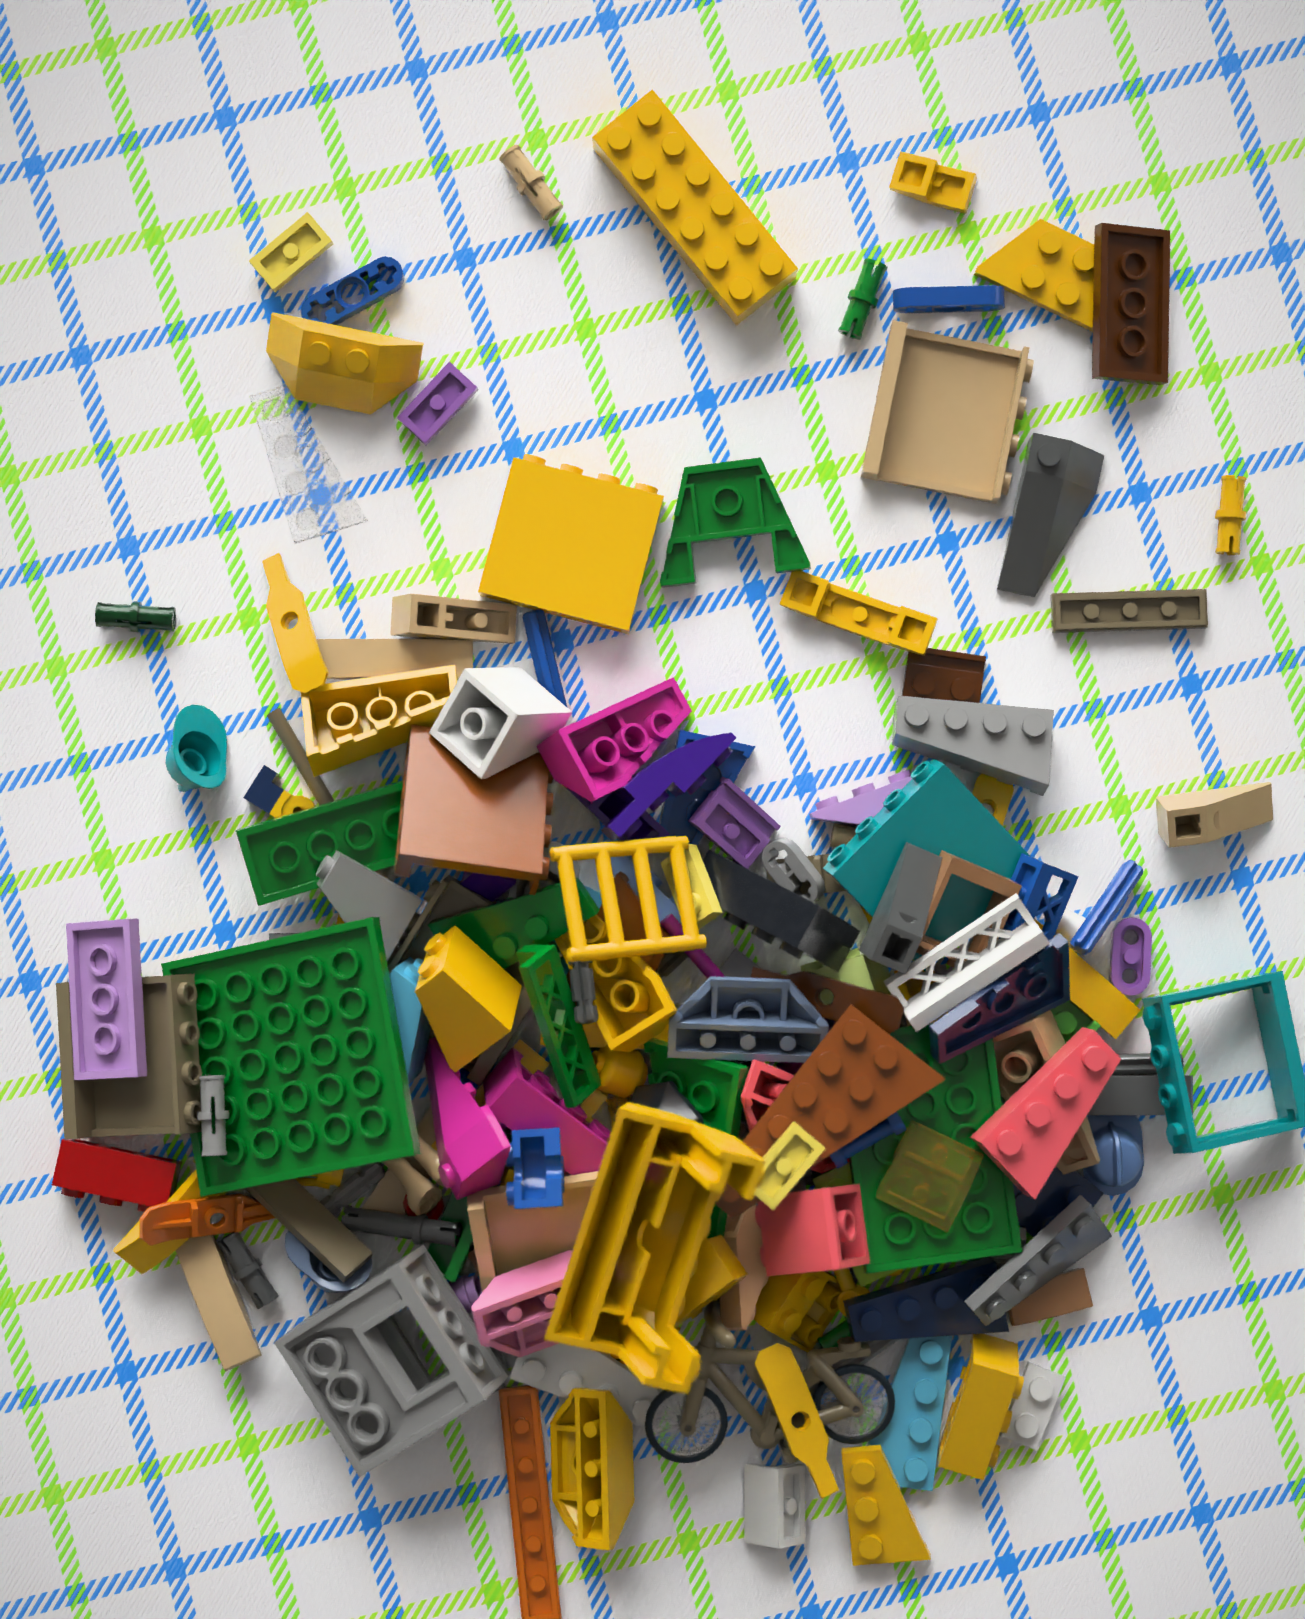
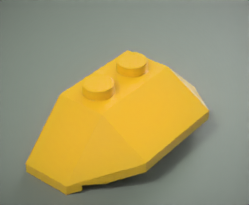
M273 312L271 314L266 352L296 400L371 415L417 382L424 343Z
M576 1387L571 1390L568 1395L569 1397L561 1405L550 1422L552 1501L564 1524L573 1534L572 1539L577 1547L610 1551L615 1548L635 1502L633 1423L610 1390Z

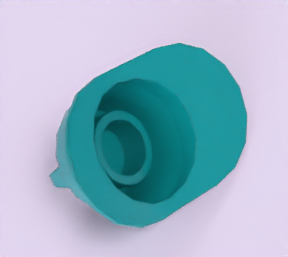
M194 704L184 707L176 715L174 722L173 741L165 760L167 771L171 778L178 783V790L181 792H186L190 789H213L219 787L226 777V730L222 721L212 710L202 705Z

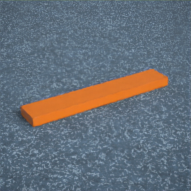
M529 1385L504 1387L498 1392L522 1619H562L539 1392L537 1388Z

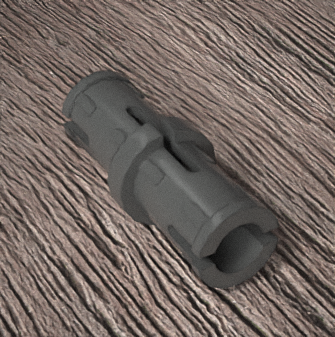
M240 1232L230 1233L217 1242V1245L235 1271L232 1275L236 1281H241L257 1309L269 1304L279 1296L260 1266L263 1265L259 1258L255 1259Z

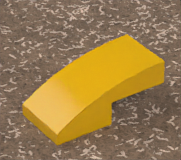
M900 151L889 189L924 203L966 214L977 176L972 172L939 165L935 159Z

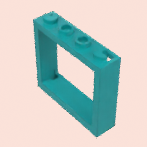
M1283 971L1261 973L1142 999L1144 1007L1143 1021L1149 1031L1152 1046L1150 1057L1157 1071L1160 1086L1158 1096L1165 1110L1168 1125L1166 1136L1172 1146L1173 1154L1201 1152L1305 1127V1077ZM1252 988L1278 1117L1197 1136L1170 1006Z

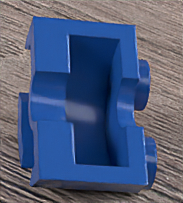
M560 1127L512 1130V1143H510L511 1148L506 1166L514 1167V1181L506 1183L508 1206H514V1209L564 1206L563 1156H561Z

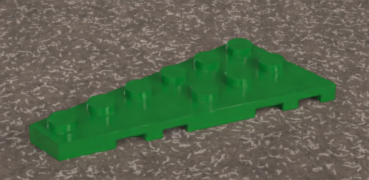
M652 1038L644 1043L645 1053L650 1054L652 1073L648 1074L649 1084L673 1081L678 1087V1091L690 1101L703 1117L704 1125L739 1138L743 1111L740 1097L748 1076L749 1067L728 1060L668 1058V1042ZM714 1204L710 1216L711 1228L707 1239L722 1235L724 1238L727 1214Z

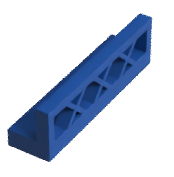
M1022 853L1011 880L1022 886L1018 897L1033 919L1042 913L1044 914L1045 923L1041 931L1049 941L1055 935L1079 876ZM1052 875L1062 878L1063 880L1057 894L1048 899L1046 889ZM1017 908L1010 912L1003 930L1012 931L1026 922Z

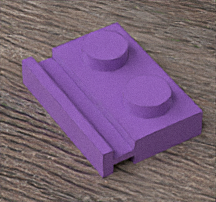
M722 777L719 781L720 785L715 791L709 793L688 821L730 859L748 869L769 843V837L775 830L778 831L781 826L730 779Z

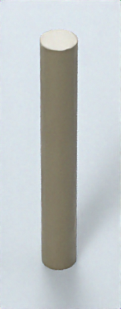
M278 708L267 715L270 723L318 804L321 805L334 801L320 775L313 776L307 753L281 709Z

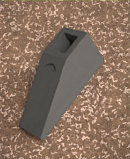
M906 842L859 947V951L870 960L904 974L907 973L923 937L942 862L941 856Z

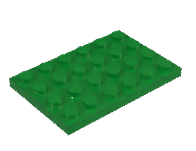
M933 1023L928 1024L917 1032L913 1026L899 1027V1029L889 1034L943 1076L945 1080L897 1111L907 1128L906 1131L899 1135H896L894 1132L849 1158L852 1184H860L870 1264L863 1265L864 1273L869 1274L1022 1252L1013 1182L970 1138L1002 1106L993 1038L939 1064L931 1056L929 1026Z

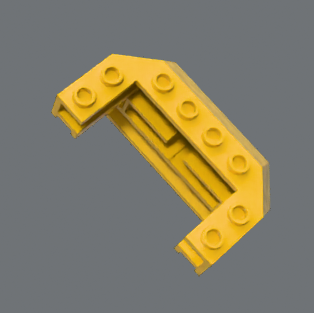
M630 1102L620 1107L544 1340L618 1355L643 1385L688 1394L692 1381H695L699 1375L701 1355L674 1328L677 1316L684 1310L686 1304L685 1292L690 1277L695 1275L698 1268V1252L702 1240L706 1239L710 1232V1216L715 1202L720 1199L726 1182L745 1199L752 1200L756 1188H759L763 1182L765 1161L737 1137L677 1114Z

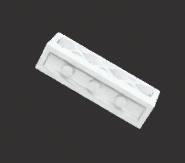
M1015 894L912 962L906 974L897 972L886 979L884 983L891 994L898 997L904 1007V1013L908 1021L917 1032L1050 943L1018 895ZM1016 908L1026 921L1012 931L1000 929L1002 917ZM977 934L990 936L987 948L981 952L966 951L969 939ZM943 956L956 958L954 970L948 974L933 973L936 961ZM910 978L923 980L921 991L906 1000L898 986Z

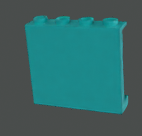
M934 758L930 762L925 761L918 765L911 774L912 779L902 789H896L890 793L883 802L884 807L874 817L870 816L863 820L855 830L856 835L846 845L841 844L836 847L828 856V863L823 867L872 918L906 842L938 856L941 850L1009 879L1012 878L1021 854L1030 856L944 763ZM951 874L925 935L944 942L985 913L994 891ZM916 952L912 962H914L923 955Z

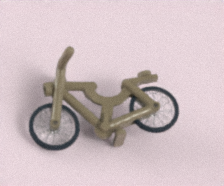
M720 1298L716 1301L713 1300L705 1306V1326L701 1341L698 1342L697 1346H692L701 1355L699 1375L695 1381H692L688 1394L663 1390L653 1399L645 1417V1432L649 1443L659 1455L677 1463H693L703 1460L719 1448L727 1432L728 1417L721 1399L706 1387L709 1378L751 1427L750 1436L758 1448L771 1449L778 1444L784 1462H798L799 1460L791 1454L769 1397L767 1396L762 1415H760L717 1365V1363L744 1365L747 1376L758 1388L766 1391L754 1366L758 1352L761 1350L732 1348L736 1344V1338L721 1321ZM849 1336L838 1339V1347L809 1350L806 1356L808 1363L802 1374L808 1388L821 1380L816 1388L813 1401L827 1436L840 1443L860 1444L874 1439L889 1425L894 1414L895 1396L892 1386L886 1377L870 1366L849 1364L836 1369L832 1366L843 1359L871 1356V1349L868 1343L861 1344V1342H855ZM718 1341L724 1348L717 1347L716 1342ZM802 1413L793 1415L792 1425L795 1428H799L804 1424L805 1419Z

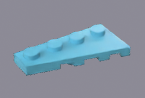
M952 1336L908 1338L891 1384L895 1396L893 1417L886 1429L867 1443V1446L881 1445L900 1487L933 1491ZM887 1395L881 1407V1412L878 1417L876 1425L881 1421L887 1408Z

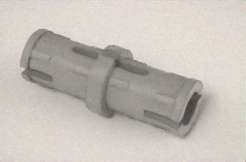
M224 1075L199 1076L201 1112H197V1120H201L202 1156L227 1155L225 1119H229V1111H225ZM212 1096L215 1099V1134H212L211 1122Z

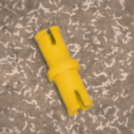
M1235 475L1221 476L1220 509L1215 512V519L1219 520L1215 553L1223 555L1224 552H1227V555H1240L1242 521L1246 520L1247 513L1243 511L1246 477L1238 476L1235 478Z

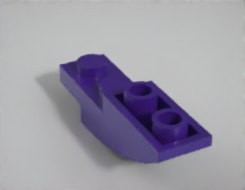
M730 732L699 739L679 747L647 765L635 774L624 787L616 791L627 804L601 831L611 841L621 836L627 840L643 824L639 817L648 808L654 812L669 797V794L665 791L666 789L675 797L686 791L692 795L706 781L707 778L703 773L709 766L713 764L717 768L732 754L733 750L729 746L737 737Z

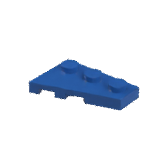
M679 730L675 749L709 736ZM733 741L729 746L733 750L732 754L717 768L713 764L709 766L703 773L707 778L706 781L692 795L686 791L675 797L666 789L669 797L663 802L659 824L670 833L669 836H687L689 844L698 846L704 834L688 820L709 793L715 791L720 785L719 781L722 777L728 778L735 783L739 772L756 746Z

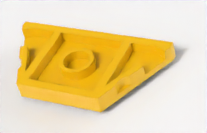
M1039 219L977 266L974 272L975 276L996 286H1002L1004 290L1093 332L1094 244Z

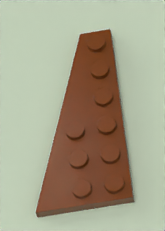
M850 1004L742 1142L763 1158L791 1123L795 1121L826 1148L811 1165L813 1167L944 1081L945 1078ZM726 1182L720 1199L715 1202V1205L734 1219L761 1200L756 1195L753 1196L752 1200L745 1199Z

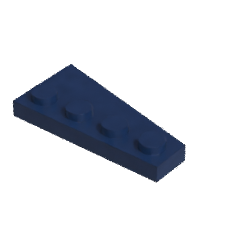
M1060 933L1049 940V945L970 996L929 1026L931 1056L941 1064L1070 1001L1069 941Z
M992 1257L981 1258L844 1300L850 1336L855 1342L1009 1332L1006 1313L988 1326H985L964 1302L997 1271L995 1260Z

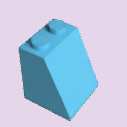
M411 957L395 967L389 974L409 1084L418 1077L423 1069L431 1030L430 1023L415 993L420 975L418 969L424 961L419 958L413 960Z

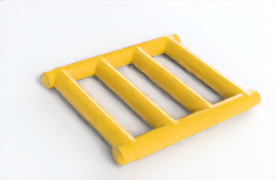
M668 836L550 848V859L552 862H557L571 948H567L568 962H585L692 951L707 947L705 935L699 934L684 851L689 847L687 836ZM669 852L683 936L662 938L648 854ZM632 856L646 939L625 941L611 857ZM595 859L609 943L587 945L573 861Z

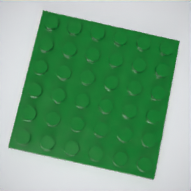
M379 917L365 918L161 964L163 976L194 974L197 989V1025L200 1034L198 1040L199 1065L202 1070V1076H225V1111H229V1119H225L227 1155L202 1156V1132L190 1133L201 1196L421 1154ZM212 1096L211 1122L212 1134H215V1099Z

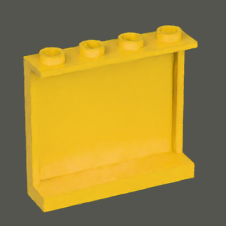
M524 454L523 459L513 457L478 589L479 595L532 610L540 609L547 614L629 635L659 514L664 503V496L657 494L658 489L650 485L636 483L635 488L620 485L621 479L615 476L599 473L598 478L582 475L583 469L573 465L561 464L560 469L546 466V460L538 456Z

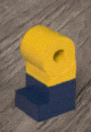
M265 765L243 797L275 818L316 806L311 799L304 796H294L276 785L275 782L280 774Z

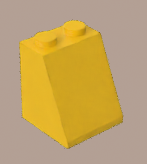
M455 925L445 934L437 933L426 944L424 949L426 955L424 962L418 969L420 975L415 993L449 1067L454 1072H457L511 1032L522 985Z

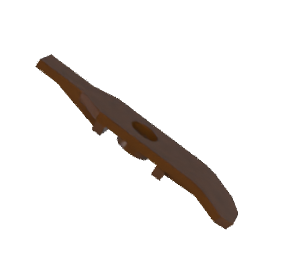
M756 966L752 968L750 978L790 979L823 1018L838 1021L851 1004L888 1034L900 1027L904 1007L895 995L874 991L805 970L785 975ZM824 989H828L833 993L834 998L830 1004L824 1003L820 998V994Z

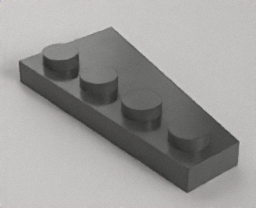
M1080 1194L1022 1248V1252L1016 1253L964 1302L985 1326H988L1107 1241L1112 1235L1091 1204Z

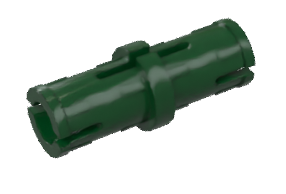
M132 601L131 605L97 602L95 624L96 627L130 628L131 632H140L141 629L174 632L176 627V607L142 606V603Z

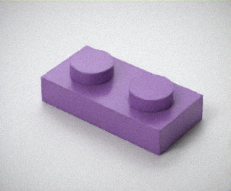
M449 361L400 413L397 419L427 446L478 391V387Z

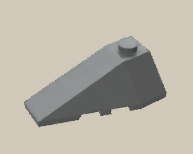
M1038 433L1032 434L1027 444L997 590L1029 597L1036 596L1097 493L1104 460L1103 454L1071 440Z

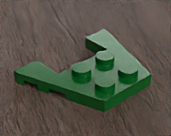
M761 457L684 467L671 537L666 550L665 565L660 578L662 588L697 584L692 545L701 542L771 534L775 572L777 574L811 569V563Z

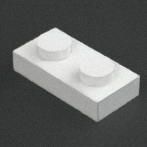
M1027 1361L1022 1374L1024 1376V1383L1018 1400L1013 1398L1009 1410L1012 1411V1418L1006 1434L1000 1433V1436L1037 1451L1066 1377Z

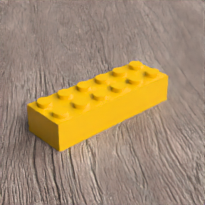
M653 89L592 137L593 150L736 326L796 279L797 266Z

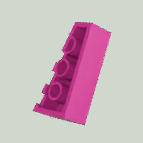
M512 1047L483 1081L485 1103L495 1115L500 1127L505 1129L507 1126L511 1130L560 1127L564 1174L568 1172L570 1175L599 1171L611 1131L597 1119H593L590 1123L586 1121L587 1114L580 1107V1104L576 1108H566L563 1098L561 1099L557 1095V1091L549 1083L550 1078L539 1069L532 1074L521 1064L520 1060L524 1056Z

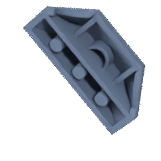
M710 976L677 1009V1012L669 1018L668 1058L804 1063L827 1035L829 1025L790 979Z

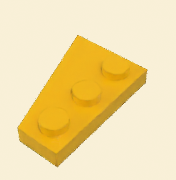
M881 1445L841 1448L853 1566L931 1560V1553L918 1530L915 1518L907 1506L898 1481Z

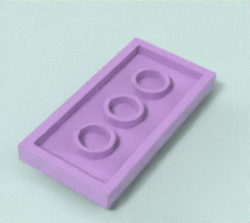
M139 918L67 923L66 935L74 1080L147 1076Z

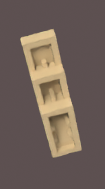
M316 639L329 672L327 679L355 680L455 665L459 679L465 668H473V640Z
M214 1235L189 1238L176 1250V1253L223 1369L228 1371L261 1357L262 1354L240 1291L232 1280L224 1254L217 1245Z

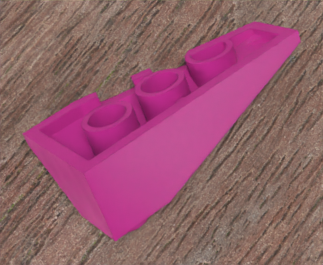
M436 1037L429 1039L425 1054V1066L439 1159L438 1171L443 1185L446 1188H451L456 1200L500 1183L511 1145L488 1105L479 1107L476 1103V1089L471 1082L462 1084L460 1081V1071L454 1072L449 1067Z

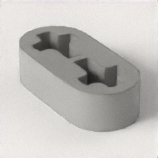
M780 838L767 844L763 849L762 862L775 882L812 902L820 900L825 891L824 880L800 847L788 838ZM785 850L788 855L784 859L785 862L779 864L775 858L778 857L779 851ZM808 880L811 887L808 889V893L802 894L799 889L803 885L802 882Z

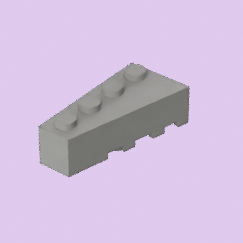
M898 696L894 707L891 745L931 759L947 761L960 766L961 769L973 773L976 771L997 778V781L1008 785L1014 784L1043 796L1050 782L1054 710Z

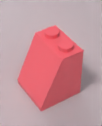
M860 1184L789 1192L774 1210L763 1201L758 1202L755 1209V1218L757 1225L761 1228L763 1244L760 1249V1257L763 1266L766 1268L767 1276L838 1270L870 1264Z

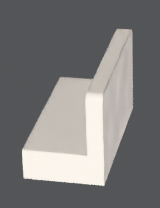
M790 1463L773 1467L758 1464H746L744 1466V1540L746 1543L777 1549L805 1544L804 1464Z

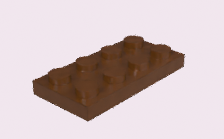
M1111 223L1095 225L1092 379L1151 385L1168 383L1171 230Z

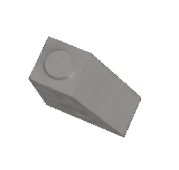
M336 850L332 857L327 855L321 862L316 872V876L320 878L317 885L345 923L370 917H379L386 959L388 960L422 900L414 893Z

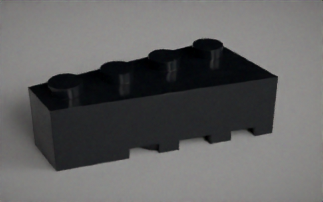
M708 850L703 862L722 911L726 912L724 920L742 930H745L747 924L754 927L751 934L771 945L775 939L782 942L779 949L797 959H800L804 954L836 972L840 970L860 933L859 929L820 905Z

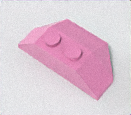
M573 1250L556 1254L494 1277L471 1307L478 1341L482 1346L492 1347L521 1358L559 1344L544 1340Z

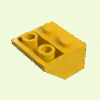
M828 1271L769 1276L768 1282L761 1289L756 1303V1315L753 1320L764 1329L808 1353L819 1342L817 1339L822 1337L823 1332L839 1310L837 1301L842 1290L836 1277Z

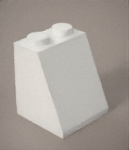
M520 667L465 668L429 733L480 779H486L539 752L536 746L557 730L564 728L572 711Z

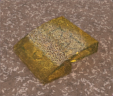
M912 1120L894 1152V1160L876 1191V1198L948 1232L982 1162L983 1154Z

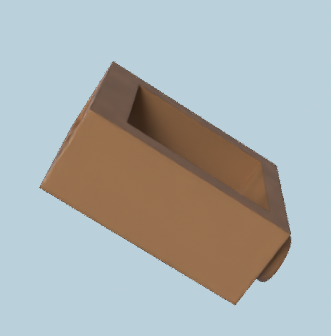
M941 850L939 856L942 857V862L923 937L916 952L924 955L942 943V941L925 935L951 874L994 891L984 914L1011 896L1018 895L1022 886L1007 877ZM1010 913L1002 917L1000 929L1003 930ZM975 935L968 951L979 953L987 948L990 936ZM947 957L949 959L946 964L954 968L956 958Z

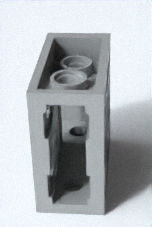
M424 1244L369 1278L357 1289L350 1290L304 1319L274 1342L359 1477L482 1403L509 1378L490 1347L482 1346L479 1343L474 1322ZM406 1306L447 1368L431 1378L392 1317L393 1314Z

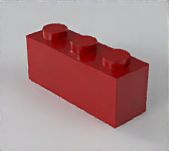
M61 1139L52 1186L61 1187V1194L75 1198H84L85 1193L99 1195V1202L107 1205L122 1206L123 1201L138 1204L137 1210L145 1212L148 1207L166 1203L176 1192L182 1161L81 1139Z

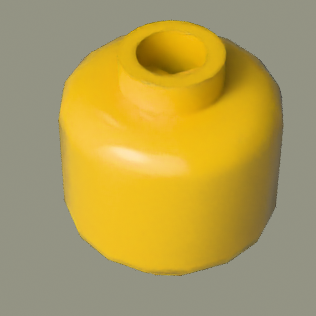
M605 1045L604 1048L601 1047L598 1051L592 1052L601 1080V1086L597 1090L627 1098L634 1093L637 1086L645 1084L648 1066L644 1062L640 1051L636 1049L631 1052L612 1051L608 1045Z

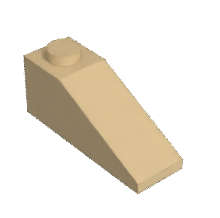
M413 593L392 597L390 636L513 644L515 643L517 605Z

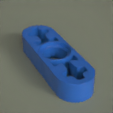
M388 256L379 257L309 296L301 307L302 318L320 322L318 318H309L314 314L312 307L319 304L321 308H326L333 304L329 296L335 293V298L344 311L338 314L334 306L325 312L327 319L322 322L338 325L396 293L404 283L403 269L396 259ZM382 267H386L388 271L395 269L397 272L392 275L394 281L388 285L384 280L375 283L373 286L377 292L371 295L367 283L362 278L368 275L370 281L373 282L381 276L379 270ZM356 284L363 288L364 296L359 303L348 304L342 299V292L348 285Z
M996 285L905 287L893 290V311L897 313L989 312L1005 308L1004 287Z

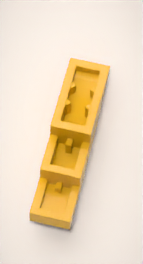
M1034 918L1035 922L1042 930L1043 925ZM1069 948L1070 1002L1084 1012L1091 1020L1101 1025L1100 1028L1110 1037L1117 1039L1141 1009Z

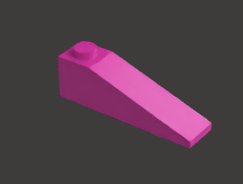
M673 677L557 730L536 747L555 781L590 802H594L624 787L631 780L634 773L648 761L652 753L674 732L692 710Z

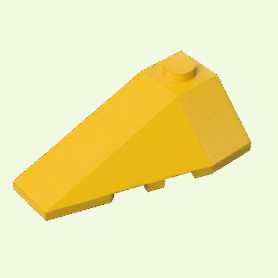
M598 915L583 922L587 945L609 943L606 923ZM569 931L554 939L567 965V948H571ZM640 956L594 960L592 963H588L589 968H593L596 994L593 1006L597 1005L598 1012L596 1023L610 1050L633 1051L660 1034L669 1023V1018L677 1012L660 976ZM568 965L569 969L572 970V965Z

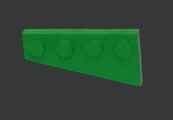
M577 877L576 883L583 922L595 916L600 909L579 877ZM560 883L537 889L535 895L528 893L515 898L509 897L499 900L494 904L468 909L447 918L434 919L427 924L433 935L437 933L445 934L456 925L503 969L519 961L516 952L524 945H546L568 932Z

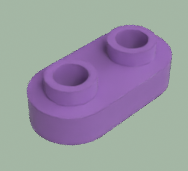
M1125 918L1120 920L1112 929L1109 979L1110 983L1124 995L1140 994L1147 988L1150 982L1152 933L1149 926L1143 920ZM1127 930H1133L1137 935V940L1132 945L1124 941V934ZM1128 968L1132 969L1135 973L1134 981L1129 984L1122 979L1123 971Z

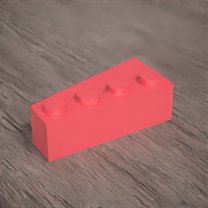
M1082 1027L970 1138L1024 1195L1035 1200L1121 1058L1095 1030Z

